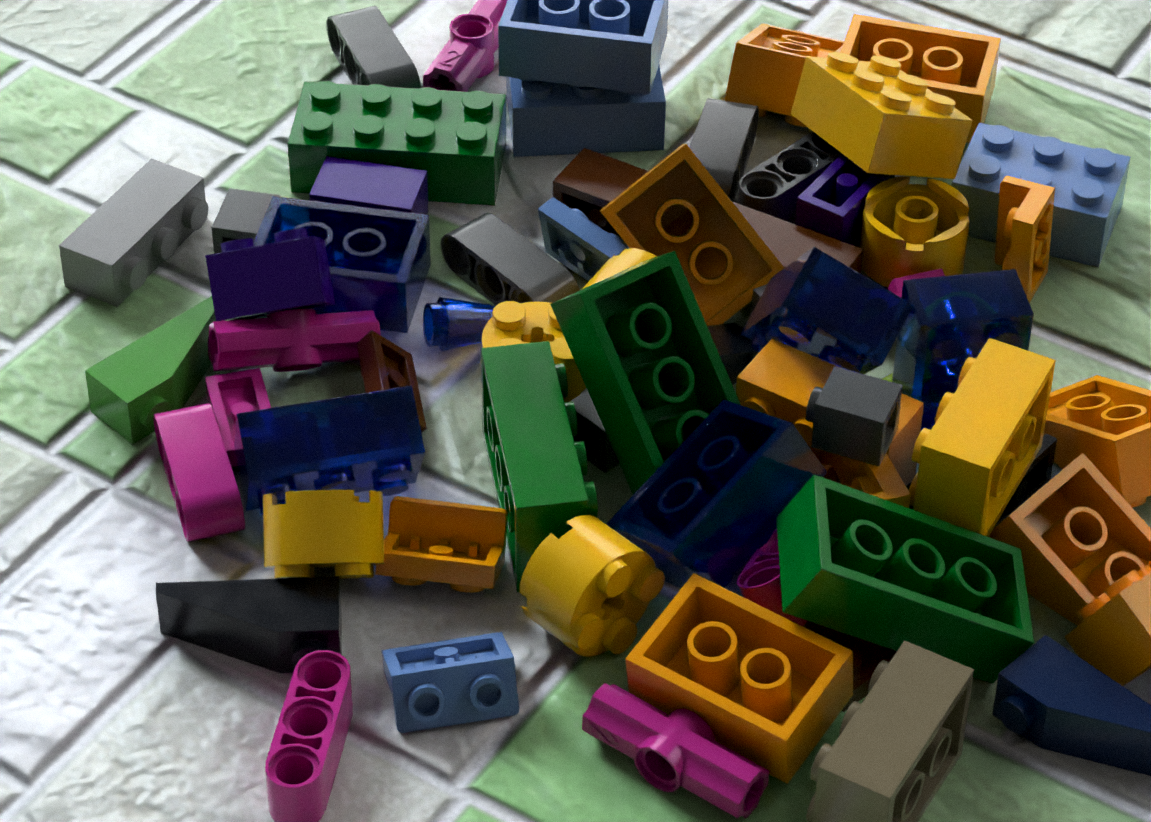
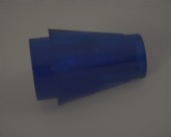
M439 297L436 303H426L423 311V333L427 346H439V349L444 352L481 343L483 329L492 318L495 306Z

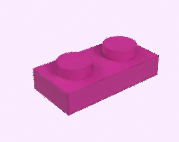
M260 368L205 377L208 402L212 406L231 467L282 459L281 441Z

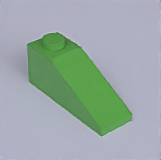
M212 296L85 370L91 412L132 445L155 431L153 414L181 409L185 406L212 364L209 360L207 346L209 324L216 321Z

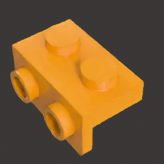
M395 496L390 503L388 534L384 539V564H376L375 575L391 576L394 582L411 586L421 585L427 581L448 583L452 589L467 593L480 592L485 588L493 589L505 563L508 512L503 508Z

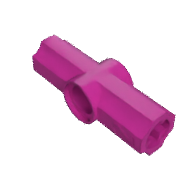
M478 0L469 13L459 15L451 21L449 26L450 39L423 74V88L430 87L437 90L467 92L476 78L487 76L493 71L494 53L499 47L498 25L507 0Z
M293 309L268 314L267 318L214 321L209 324L208 355L214 371L273 367L275 372H292L322 366V363L360 361L357 342L371 330L381 335L380 324L375 317L374 310L316 314L314 309Z
M604 683L592 695L590 704L582 716L583 731L634 759L635 766L641 776L649 784L664 792H674L681 786L736 818L741 816L747 818L758 806L760 798L768 786L769 770L717 742L713 731L704 719L687 709H675L670 714H667L615 684L610 686Z

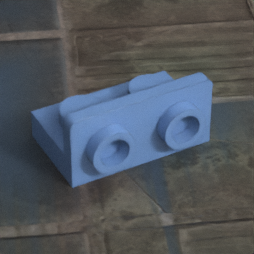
M554 197L538 208L546 253L587 281L614 254L615 256L619 255L624 249L629 248L618 235L606 232L591 222L582 211L576 208L570 209Z
M502 632L381 650L384 674L392 693L395 724L400 733L515 716L519 713L514 656Z

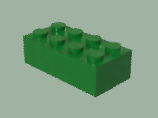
M304 81L288 140L291 192L310 193L324 160L328 156L426 170L428 201L495 206L506 148V94H494L484 91H446L430 87L415 89L386 87L381 84L352 85L336 84L331 81Z
M675 251L643 261L550 304L642 516L675 510L766 464Z
M549 341L481 348L482 432L498 507L508 512L506 544L517 592L520 591V581L528 561L548 535L552 533L557 538L563 536L573 528L566 522L576 516H598V503L594 482H584L583 476H587L588 472L585 445L583 441L574 442L573 436H577L578 432L575 405L573 401L564 402L563 397L568 396L564 363H554Z
M815 474L776 518L783 613L898 651L902 643L907 641L974 669L973 677L992 684L998 679L999 672L1034 644L1022 552L1018 547Z

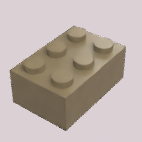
M907 641L902 643L890 662L880 661L871 677L866 698L862 703L852 702L842 720L838 739L833 746L825 743L815 757L810 778L817 782L816 792L809 804L806 820L808 822H918L962 754L974 669Z

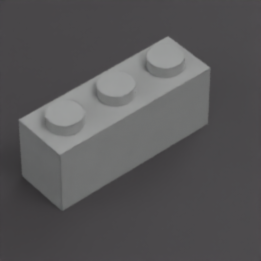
M151 158L59 245L65 287L118 307L134 290L139 289L143 285L146 278L163 261L172 257L176 249L194 231L199 230L205 223L208 215V203L205 197L204 177Z

